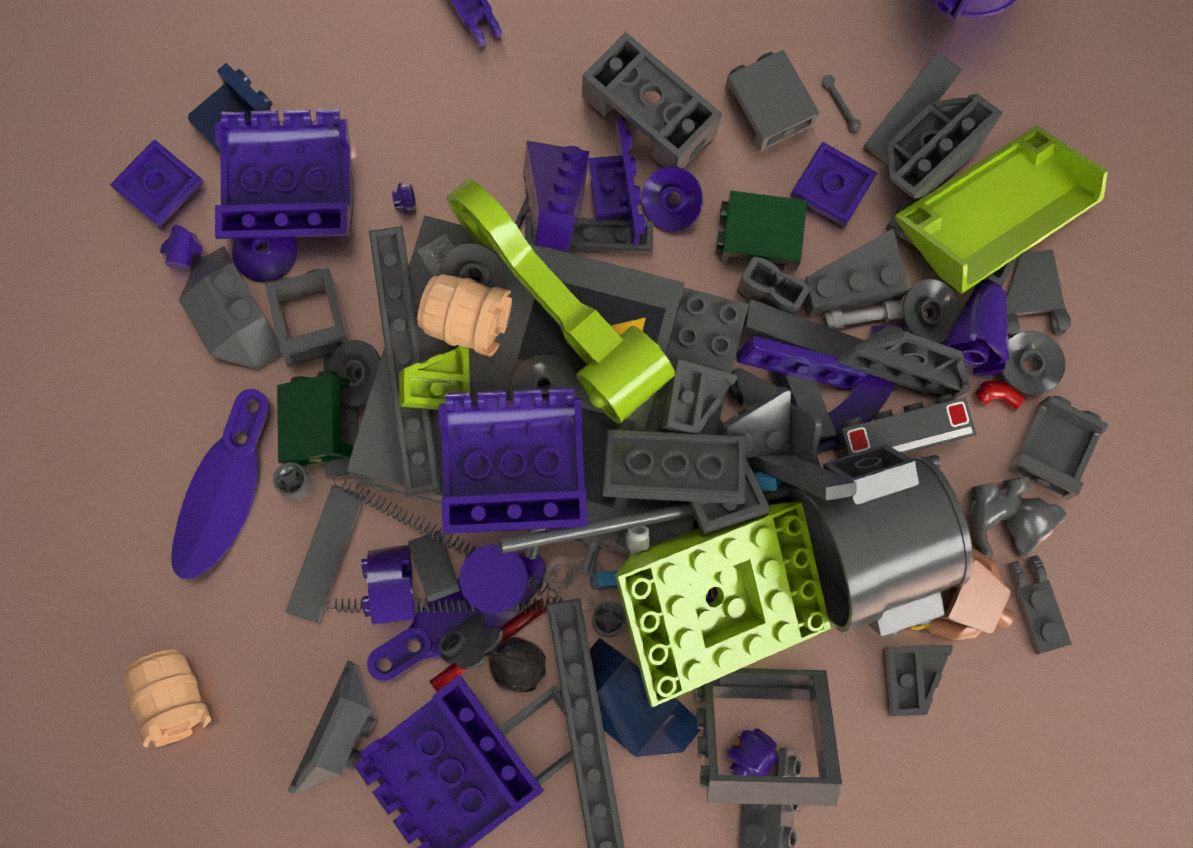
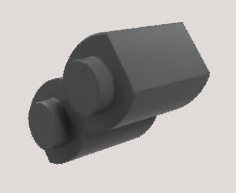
M760 257L752 258L737 287L749 300H755L793 315L798 313L810 291L809 286L802 279L792 274L781 273L775 264Z

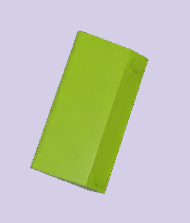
M1036 125L896 214L895 221L937 275L962 294L1104 200L1108 171Z

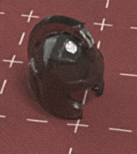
M523 637L508 638L499 643L493 651L485 653V657L489 659V669L494 682L508 693L520 694L534 691L536 684L542 677H545V654L534 642Z

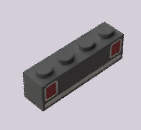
M953 394L934 398L935 405L924 407L923 402L903 406L904 413L893 415L891 409L872 414L874 421L862 423L860 417L841 422L843 429L837 430V435L834 437L839 458L884 444L889 445L902 454H907L975 436L977 434L967 399L963 397L954 400Z

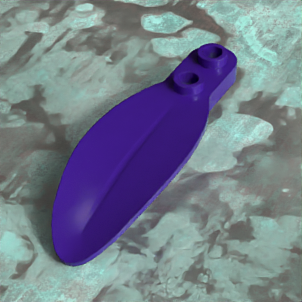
M246 389L238 394L223 431V437L204 456L186 492L179 513L171 552L173 571L181 579H194L216 565L232 546L248 517L258 481L259 458L257 444L270 411L269 399L264 393L256 389ZM257 401L259 408L256 412L251 413L249 405ZM245 432L247 440L245 443L239 444L237 440L238 435Z
M518 553L525 562L528 578L532 575L529 587L538 578L535 591L543 581L546 570L545 562L539 555H536L535 559H530V556L529 558L524 556L525 553ZM534 585L525 591L523 596L524 606L527 605V599L530 598L531 600L536 592L533 593ZM462 590L440 598L441 610H443L444 598L447 601L448 611L451 598H453L454 610L456 609L457 598H459L460 609L462 610L463 599L465 598ZM438 599L434 600L435 611L437 608ZM466 600V606L468 611L469 602ZM427 602L428 610H430L431 602ZM465 604L462 613L459 611V607L454 613L452 606L449 613L446 611V607L443 613L440 612L439 607L435 613L433 606L430 613L427 612L426 608L423 613L420 610L407 630H404L371 652L367 660L370 675L379 682H390L425 659L441 658L439 650L441 639L447 633L459 630L461 624L467 619L480 614L479 610L476 609V612L473 613L470 607V611L467 613ZM516 605L513 613L511 609L507 613L505 611L500 613L481 612L485 615L484 627L501 628L519 614ZM418 641L421 647L419 651L411 652L407 648L408 643ZM383 659L389 660L392 664L391 668L387 671H382L378 668L379 662Z

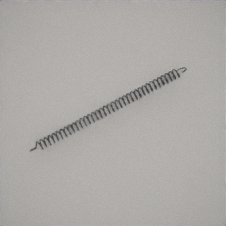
M340 475L335 476V477L333 478L334 484H335V478H336V477H342V476H340ZM344 478L345 482L342 487L343 493L348 491V495L350 496L353 494L354 499L359 497V501L364 500L365 504L370 503V507L375 506L376 510H379L381 508L382 513L387 511V516H390L392 514L393 519L398 517V522L403 520L404 525L409 523L410 528L415 525V531L418 529H420V533H424L426 531V536L431 535L432 539H435L437 537V542H440L443 539V545H446L448 543V548H451L454 545V551H457L460 548L459 553L462 554L465 551V557H468L475 550L476 545H474L470 553L466 556L467 550L470 545L469 542L466 548L461 552L465 539H463L459 547L455 550L459 536L457 537L455 542L450 546L453 534L450 536V538L447 540L445 544L444 540L447 534H444L443 537L438 541L442 528H440L439 532L433 538V533L437 525H435L432 531L427 535L431 522H429L428 526L422 532V527L426 519H424L421 525L416 529V525L420 516H418L415 523L412 526H410L414 513L412 514L411 518L405 523V519L409 510H407L404 517L401 520H399L403 507L401 508L400 512L394 517V512L398 504H396L393 511L388 515V511L392 504V501L390 502L389 506L386 508L385 511L382 510L387 499H385L383 504L377 509V505L381 498V495L379 496L376 503L373 506H371L372 500L376 493H374L372 498L366 503V498L370 490H368L366 496L362 500H360L361 494L365 487H363L359 495L355 497V492L359 487V484H357L355 490L351 494H349L350 488L354 482L352 481L349 488L346 491H344V486L347 481V479ZM530 575V577L528 578L529 582L527 585V589H530L534 585L533 593L539 589L538 594L540 596L543 594L546 588H548L556 593L557 597H555V599L558 598L557 592L549 588V584H547L544 590L540 593L544 581H542L540 585L537 587V589L534 591L538 578H536L532 585L529 587L532 578V575Z
M337 598L335 599V607H334V608H324V607L322 606L323 604H330V602H324V603L321 604V607H322L323 609H326V610H335V609H336L338 613H340V612L342 611V608H343L344 613H347V612H348V609L350 610L351 613H353L354 610H355V608H356L357 613H359V612L361 611V608H362V610H363V612H364V609H363V598H361V605H360L359 611H358V609H357L356 598H355V601H354L353 611H351V607H350V598H348V606H347V610H346V611H345V609H344L343 598H342V603H341V609H340V611H338ZM419 598L416 613L419 610V606L422 613L425 611V608L427 609V612L430 613L432 610V606L433 611L435 613L438 611V607L441 613L444 612L445 607L446 611L449 613L451 610V606L454 613L457 611L458 607L459 611L462 613L464 609V604L467 613L470 611V607L472 608L473 613L476 612L477 608H475L474 610L473 606L469 603V608L467 611L466 599L464 598L461 610L459 598H457L456 609L454 610L453 598H451L450 607L448 611L446 598H444L443 610H441L439 598L437 602L436 611L434 608V601H431L430 610H428L427 598H425L424 609L422 611L421 599ZM522 598L520 603V609L518 608V603L516 604L517 611L520 613L523 604V610L526 613L529 604L530 611L532 613L534 611V606L536 604V610L539 613L542 602L543 612L545 613L547 610V604H550L549 598H547L546 607L544 609L543 598H541L538 610L536 598H534L532 609L530 598H528L525 611L524 599Z

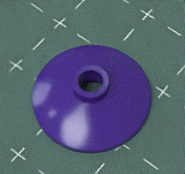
M665 167L654 172L646 181L642 192V205L645 214L650 221H653L655 226L666 231H679L692 225L699 217L703 207V192L698 180L689 171L680 167ZM674 192H677L681 197L678 204L672 199Z
M294 237L240 238L234 240L232 257L237 269L246 278L255 282H272L285 276L293 267L297 257V244ZM260 244H268V248L265 251H257V247Z

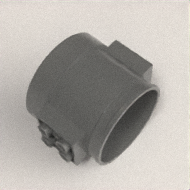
M884 444L823 464L824 469L857 482L856 495L826 501L800 488L793 490L790 502L799 501L803 505L828 619L837 630L846 632L868 624L880 636H893L899 634L902 629L914 625L929 624L934 618L945 615L940 592L946 591L949 587L964 585L970 580L973 570V551L967 522L952 486L939 467L930 459L922 456L911 459L889 445Z

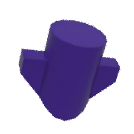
M175 225L171 229L170 237L161 245L160 253L166 256L165 265L178 270H190L194 255H201L203 247L196 234L180 225Z

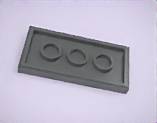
M606 429L603 497L744 504L746 436Z

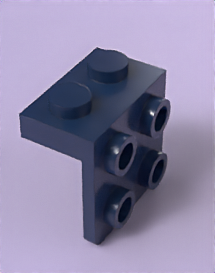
M227 63L217 70L223 85L188 115L190 124L219 153L220 148L215 143V123L222 122V111H245L247 121H251V111L271 110L270 107L273 105L264 92L259 90L256 93L249 86L252 83L241 69L234 71Z

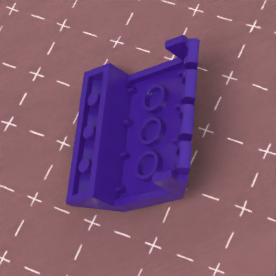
M310 109L284 110V120L279 121L278 110L251 111V121H247L245 111L221 112L222 122L215 123V143L220 148L221 205H215L216 239L348 236L352 215L351 145L348 119H341L340 109H317V120H312Z
M573 387L549 388V399H542L541 389L513 390V400L507 401L506 390L478 391V402H471V392L445 394L446 403L439 406V427L442 435L443 497L441 499L443 534L588 527L581 397L574 398Z
M459 675L434 694L432 700L384 737L376 739L360 751L359 756L362 760L354 765V768L367 786L375 781L379 782L380 786L372 792L388 815L398 809L401 815L392 822L408 844H411L417 838L422 844L417 848H470L545 791L463 677Z

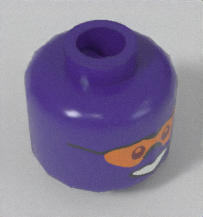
M755 728L753 731L743 730L727 749L726 756L732 764L728 769L734 775L766 776L778 759V754L775 750L777 747L776 742L758 728Z

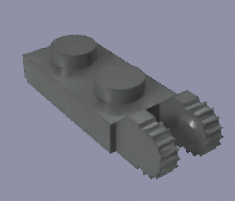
M1035 555L1029 558V567L1035 584L1027 586V578L1019 561L1011 562L1009 568L1016 588L1014 592L1035 653L1041 654L1071 645V640L1040 557Z

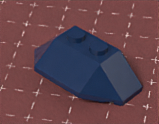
M598 638L590 648V655L604 731L635 757L684 752L701 731V729L696 727V716L676 698L651 707L648 702L640 668L611 645Z

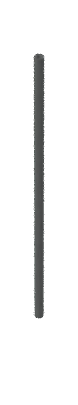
M938 455L926 457L940 467L941 460ZM787 483L782 484L776 492L762 491L766 501L791 497L793 490L797 489V487ZM689 502L587 522L588 527L555 528L498 539V547L502 554L694 516Z

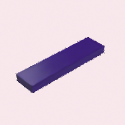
M752 336L736 353L737 363L847 390L852 389L868 375V373L839 364V357Z

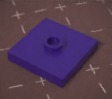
M154 139L110 186L160 228L204 181Z
M822 141L792 190L790 197L807 200L808 207L845 228L876 177L877 172Z

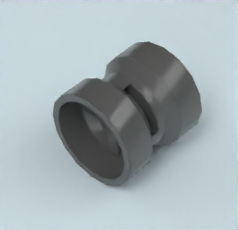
M284 463L273 474L274 487L280 494L291 501L304 499L311 490L312 481L310 476L296 463Z
M612 601L599 604L592 615L594 631L604 638H613L619 635L626 623L624 609L618 603Z

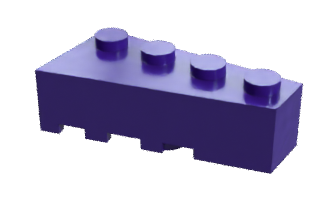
M533 141L526 142L523 177L526 180V194L529 197L528 206L529 212L532 214L531 223L535 245L569 251L585 187L590 151L582 150L577 146L562 147Z

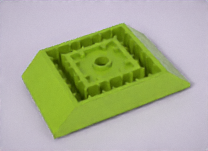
M801 502L769 505L768 514L703 535L700 528L652 546L647 550L632 554L616 573L618 589L648 702L651 707L831 629ZM716 587L718 592L716 599L712 603L707 604L706 594L711 588Z

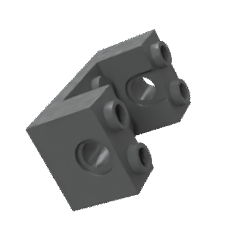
M627 32L582 75V98L604 117L613 108L616 109L654 142L652 158L664 168H684L717 134L722 113ZM647 91H655L660 95L661 99L656 103H648L644 100L643 94Z

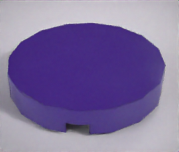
M489 544L477 548L466 557L460 569L459 584L463 596L473 607L483 612L500 613L512 609L522 600L527 589L528 571L525 562L515 551L501 554L498 545Z

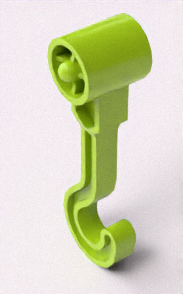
M467 178L447 195L446 198L451 210L467 233L476 243L486 245L497 252L514 276L560 325L567 343L587 364L576 376L580 385L588 394L593 406L600 408L616 423H622L675 376L673 366L662 352L660 346L642 330L631 326L619 336L595 309L580 303L537 256L519 228L498 201L480 184Z

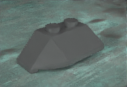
M979 94L968 95V98H953L930 103L887 144L890 180L914 199L928 195L947 182L977 153L1001 117L1002 111Z
M223 246L197 260L185 284L179 302L212 357L248 366L255 370H260L282 358L275 332L226 248Z
M885 327L841 355L838 360L839 364L937 398L953 394L955 400L970 391V383L962 351L936 343L927 337H920L903 331L899 327Z
M347 660L287 790L288 792L293 794L304 792L346 775L348 769L351 771L355 769L354 765L358 763L360 758V751L357 748L362 737L368 738L376 723V719L372 717L375 709L358 664Z

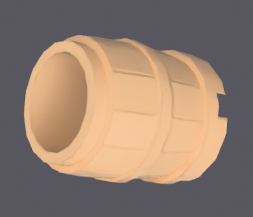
M446 274L433 276L425 287L420 301L417 318L418 326L420 329H423L425 334L443 340L448 345L471 348L478 354L491 357L500 345V343L494 342L495 338L499 333L505 334L512 305V298L507 296L511 292L497 286L490 288L475 282L471 278H460Z
M163 650L149 654L134 661L126 668L124 684L129 698L128 704L140 727L138 732L144 747H148L149 741L152 740L155 747L176 742L194 734L193 726L201 723L202 728H204L211 721L206 704H202L196 677L193 675L185 656L179 654L178 650Z

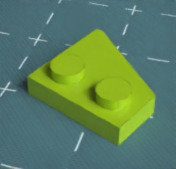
M459 346L450 352L436 355L425 362L416 363L400 371V406L439 410L440 404L446 403V393L470 392L469 348Z

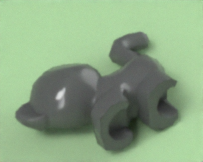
M1029 477L1004 480L1003 490L999 491L997 483L978 485L971 489L973 503L969 520L973 528L974 541L979 548V552L990 558L993 551L988 541L987 532L1000 521L1007 520V527L1010 534L1014 537L1015 547L1018 552L1026 556L1032 553L1037 544L1042 543L1052 534L1055 526L1060 525L1066 519L1067 514L1062 507L1048 504L1039 497L1022 498L1021 495L1027 493L1030 488Z

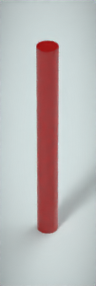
M537 600L538 610H539L540 600ZM542 602L539 613L536 610L535 604L532 613L530 607H528L526 613L522 611L500 628L503 631L502 638L494 649L544 613ZM453 663L429 682L435 691L438 692L467 669H460L456 663Z

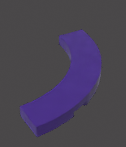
M904 324L875 325L870 328V337L887 326L899 327L903 331H905ZM868 374L839 406L828 412L835 431L843 429L841 422L861 417L862 423L870 422L873 419L872 414L880 411L896 383ZM834 438L820 441L817 454L836 447Z

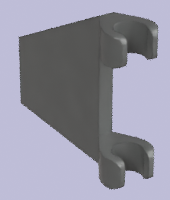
M1053 250L1022 253L1019 256L1007 295L1008 339L1020 332V324L1016 315L1051 312L1052 332L1054 334L1066 333V330L1071 327V319L1065 309Z

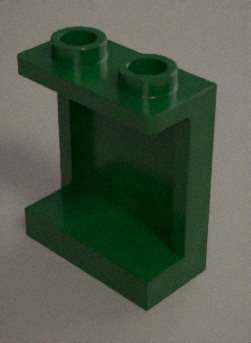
M731 190L728 201H722L719 220H724L725 225L724 231H718L716 250L721 251V261H727L728 257L746 259L760 257L770 262L784 263V270L797 271L802 257L807 200Z
M320 371L317 373V377L298 376L291 378L288 383L277 385L278 463L292 462L301 467H307L351 458L353 445L341 442L340 389L350 387L349 379L338 376V373L335 371Z

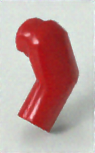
M985 381L980 384L981 388L976 391L977 399L983 404H989L993 398L1002 399L1015 411L1026 401L1023 395L1005 381Z

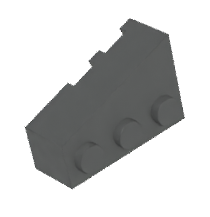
M894 229L808 275L804 282L809 286L810 291L804 301V307L808 319L823 316V313L840 309L841 312L882 305L884 301L889 300L901 301L909 288Z

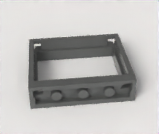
M741 668L695 688V702H701L702 707L697 708L696 727L703 730V736L698 737V758H704L705 765H700L699 784L700 787L706 788L707 803L838 805L842 779L827 670ZM713 697L810 700L819 777L718 775Z

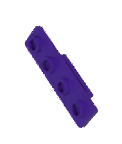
M617 119L615 140L618 156L589 158L588 161L596 221L628 218L631 244L639 245L640 236L646 231L644 214H639L637 206L641 204V191L639 185L634 186L633 177H636L637 174L635 157H630L629 149L632 148V134L630 129L625 130L624 119Z

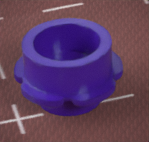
M401 182L398 183L397 190H392L395 209H401L403 214H407V211L416 210V200L412 184L403 185Z

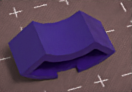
M409 544L369 550L367 558L361 559L363 578L367 579L369 594L368 596H363L365 617L371 616L372 625L414 619L416 616L413 590L414 576Z

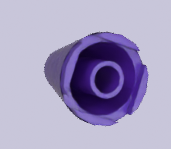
M986 282L974 288L943 343L945 346L963 352L965 366L974 369L973 374L993 375L1002 372L1009 360L1007 295L1004 289L993 282Z

